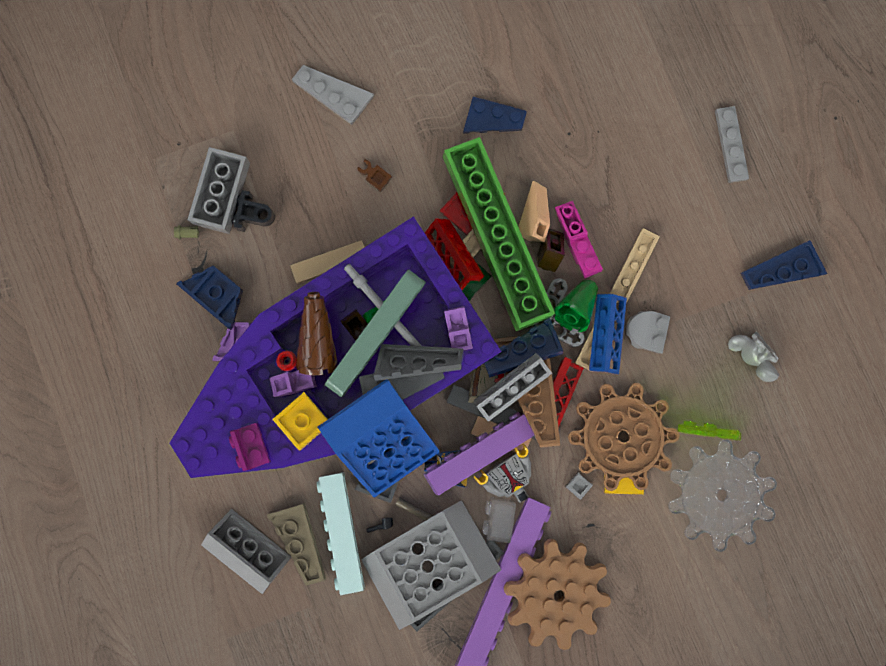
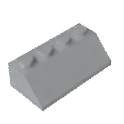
M232 509L213 527L201 544L261 594L265 592L291 559L288 553Z

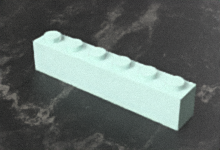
M344 472L321 476L319 481H317L318 493H322L323 498L320 501L321 511L325 512L326 515L324 528L326 532L329 531L330 539L327 540L328 550L333 553L331 567L332 571L336 570L337 578L334 579L335 589L339 590L340 595L364 591L365 585Z

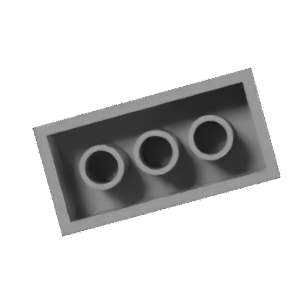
M209 147L187 219L193 225L230 234L233 216L238 207L237 198L242 193L250 162L245 156Z

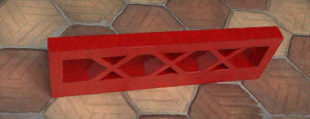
M435 218L425 231V235L461 290L470 281H480L484 275L450 220ZM434 230L437 231L436 240H434L433 236L431 235L434 232ZM442 243L445 244V254L441 251ZM450 257L454 259V269L450 266ZM459 271H461L464 276V279L461 282L458 279Z
M567 357L561 360L553 379L555 402L559 401L562 407L561 412L557 413L558 428L584 369L572 363V360ZM569 367L578 370L575 378L570 380L566 376ZM567 384L569 389L568 395L560 397L559 389L561 385Z

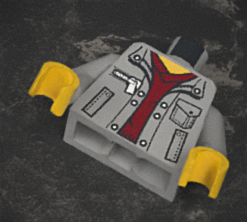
M523 443V449L520 451L515 447L516 453L486 473L480 470L482 476L480 478L474 476V479L488 492L498 497L505 495L508 498L514 494L519 503L524 501L529 495L523 487L530 483L529 478L531 477V461L526 445Z

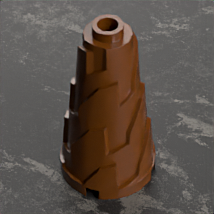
M309 292L304 297L296 363L297 371L299 370V373L304 375H323V370L328 369V374H330L338 366L324 296L320 295V292Z

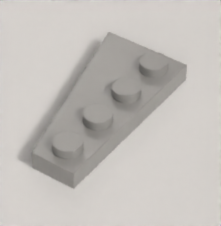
M305 65L292 78L296 85L351 125L374 97V94Z

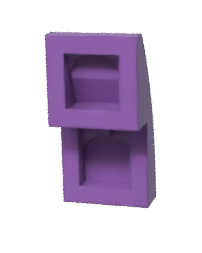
M465 307L444 310L451 347L463 348V351L473 349Z
M299 370L292 373L285 372L270 378L275 398L317 387L314 375H304L299 373Z

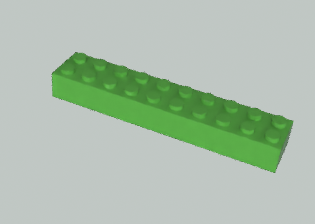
M478 137L444 150L443 160L515 331L551 318L555 312L481 138Z

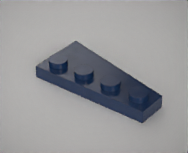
M548 318L543 324L533 327L528 333L521 337L518 336L513 339V342L500 347L502 352L485 362L484 365L490 378L516 369L535 353L542 360L563 354L562 346L551 319Z

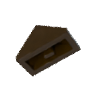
M357 309L340 321L355 341L368 325Z

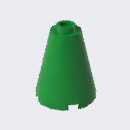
M582 280L555 306V320L562 327L570 331L577 329V332L587 330L598 293L596 283L592 280Z

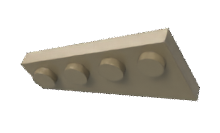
M305 503L267 514V517L276 528L277 535L281 537L285 544L287 553H290L294 560V565L305 585L326 580Z

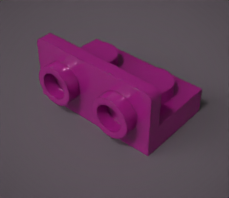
M258 423L230 431L229 441L232 448L236 449L238 455L236 456V462L239 468L247 471L271 462Z

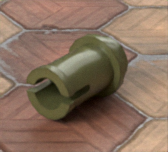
M175 226L174 237L179 240L182 238H199L198 226Z

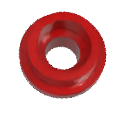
M283 351L278 355L276 362L281 370L291 371L296 367L297 357L291 351ZM290 358V363L285 365L284 360Z

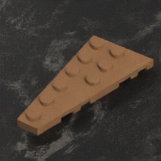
M517 337L494 339V341L500 348L513 342V339ZM550 358L543 360L551 371ZM551 374L518 399L540 448L560 446Z

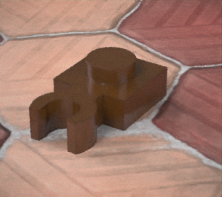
M364 159L363 162L368 167L365 170L358 167V172L361 175H368L365 180L381 192L392 179V176L378 165L373 169L371 163Z

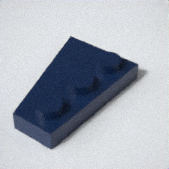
M473 97L463 134L470 132L487 133V131H522L527 111Z

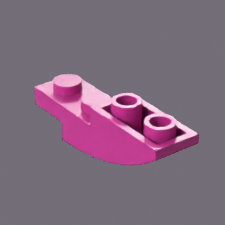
M573 201L555 207L569 249L576 265H579L584 278L602 272L603 268L587 236L588 232Z

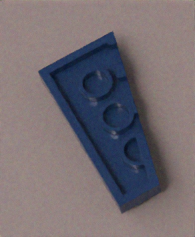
M811 240L740 274L748 290L823 276L828 273Z

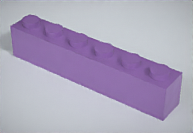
M517 412L509 417L510 421L505 424L503 422L498 423L492 427L494 430L489 434L487 432L480 434L476 437V442L472 444L468 442L460 447L461 451L454 454L452 452L443 457L444 461L438 465L434 463L426 468L427 472L423 475L433 492L439 496L533 437L534 433L524 413L520 414Z

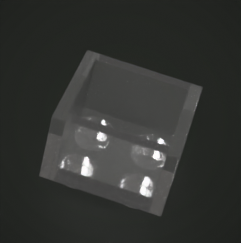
M490 497V501H486L485 512L488 516L487 521L483 520L482 532L487 540L511 543L516 508L514 500Z

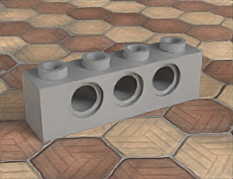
M535 353L473 400V402L489 422L546 379L552 372L541 357Z

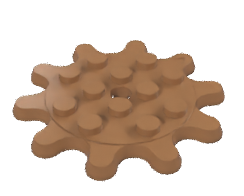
M604 384L599 390L601 395L599 405L591 406L586 402H581L576 407L577 413L585 421V426L579 431L570 432L568 440L572 445H581L586 450L585 458L579 462V470L585 474L590 473L594 469L602 470L605 474L604 487L609 491L617 489L619 481L625 477L630 478L638 490H644L649 484L647 471L650 468L655 467L664 472L671 469L672 462L664 455L663 447L667 443L678 441L680 434L675 428L664 427L661 422L662 416L669 409L668 403L664 400H658L652 405L646 404L643 400L644 389L641 384H632L625 396L617 395L610 384ZM621 431H625L628 434L626 442H621L618 439Z
M547 539L544 543V554L541 558L534 559L527 553L519 555L517 562L523 570V577L519 581H508L504 584L503 590L505 594L514 596L518 600L517 608L508 615V622L512 626L528 623L531 626L528 641L534 647L540 646L546 637L552 635L556 638L560 649H569L572 643L571 636L576 630L581 629L588 635H593L597 632L598 627L592 619V613L596 608L608 607L611 603V598L607 593L597 590V583L606 576L607 568L602 563H597L594 566H587L585 564L584 558L587 553V547L583 543H576L569 553L564 554L560 552L556 540ZM562 590L564 596L559 600H555V592Z

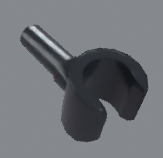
M382 518V524L366 528L367 533L391 528L393 526V518Z

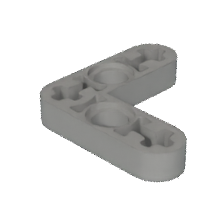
M560 278L553 280L546 291L548 298L555 302V306L563 299L568 288L566 281ZM558 283H561V288H563V291H558L556 295L560 297L558 300L555 296L549 295V292L553 294L556 289V287H554V284L557 285ZM552 316V317L550 318L552 321H554V322L552 323V324H553V327H554V325L559 324V323L555 320V317ZM564 327L563 333L557 335L559 341L571 347H578L584 342L583 333L577 332V329H572L568 334L573 336L578 334L579 342L572 343V338L569 336L564 339L563 336L567 333V329Z

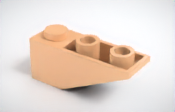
M532 181L518 227L522 237L527 241L545 242L550 226L547 188Z

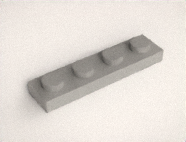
M732 106L716 109L715 116L728 183L748 180L749 175L736 108Z

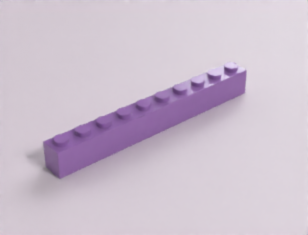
M530 497L525 500L505 546L504 554L499 560L498 564L501 571L493 575L455 666H487L489 661L487 655L490 650H494L497 639H495L498 631H502L505 623L503 620L505 613L509 614L513 602H510L513 596L506 595L503 590L504 584L508 581H519L521 576L523 577V570L518 565L517 559L522 553H527L533 558L536 551L534 547L535 542L541 539L544 531L541 529L543 523L548 522L551 515L548 505Z

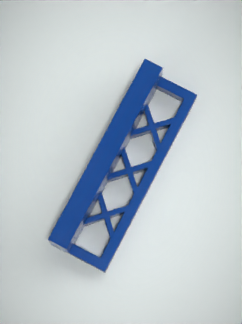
M597 294L589 371L619 374L627 298L614 294ZM617 301H619V309H618V311H617V308H616V302H617ZM615 321L617 322V328H616V330H615V327H614V322H615ZM613 340L615 341V348H614V349H613V347H612V341H613ZM611 359L613 360V369H610Z

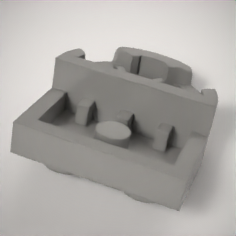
M641 311L630 317L626 325V335L629 336L632 342L631 345L637 349H645L663 354L670 316L654 311Z

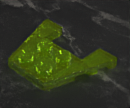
M684 421L683 424H678L679 433L741 441L742 433L738 430L720 429L715 424L704 423V427L697 426L696 422Z

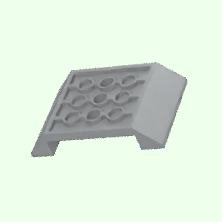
M462 500L361 559L399 630L423 618L501 571L499 564ZM415 543L423 545L424 550L422 554H416L413 551ZM425 561L433 563L434 567L431 572H426L423 569ZM434 579H441L444 585L441 590L433 587Z

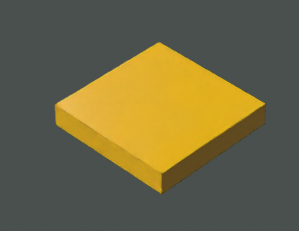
M303 392L272 420L294 446L301 451L321 433L318 426L328 419L309 396Z

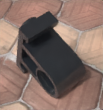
M242 190L241 195L237 198V214H234L232 220L234 228L237 231L245 232L246 228L243 226V222L259 226H270L275 220V215L271 208L265 204L248 201L253 199V195L249 191ZM262 212H268L266 219H260Z

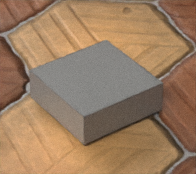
M577 472L565 487L581 500L593 485Z

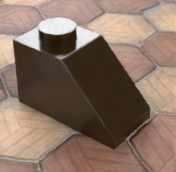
M549 228L546 240L541 242L537 255L538 267L555 273L565 256L564 233Z

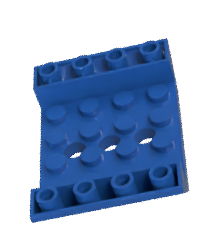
M388 379L318 426V429L335 454L374 498L440 452L438 446L408 409ZM409 436L406 440L402 441L404 437Z

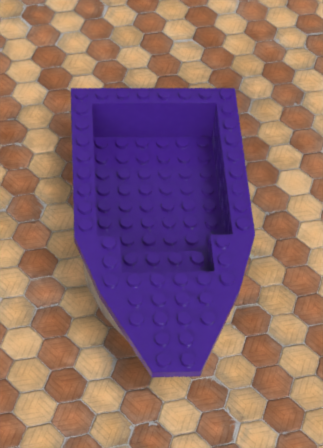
M414 216L261 312L218 363L169 443L190 478L285 468L335 455V452L322 433L299 451L272 419L303 392L309 396L327 419L340 412L363 396L359 377L375 372L381 346L342 398L325 386V383L332 375V373L328 374V369L323 370V375H314L317 387L276 398L273 396L270 378L285 372L292 373L297 371V365L291 371L281 370L276 360L283 351H291L297 357L304 297L309 292H320V295L324 296L338 365L353 346L355 340L340 321L355 309L362 316L365 312L375 308L376 305L361 288L358 289L354 285V280L344 270L348 264H351L359 275H363L366 278V283L382 301L387 299L408 270L426 282L400 318V322L421 346L452 348L444 310L465 307L473 349L464 350L461 370L443 372L444 379L404 399L403 402L410 411L502 352ZM395 327L382 343L410 346ZM258 423L271 462L243 471L236 462V456H238L236 449L232 448L229 441L230 431Z

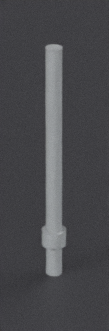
M348 264L344 270L354 280V285L358 289L361 288L379 309L384 302L366 283V278L363 275H359L351 264ZM399 320L394 326L410 346H421Z

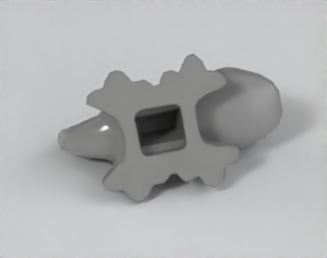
M757 331L752 335L753 339L746 335L731 337L728 342L729 349L735 352L742 350V359L749 365L758 366L756 375L762 381L773 382L778 379L779 373L771 362L776 363L779 358Z

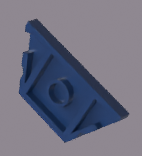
M211 266L201 273L198 272L192 275V278L177 282L176 285L228 329H233L243 290L215 266Z

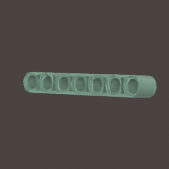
M410 270L403 275L329 377L325 386L341 398L346 394L426 283L423 279Z

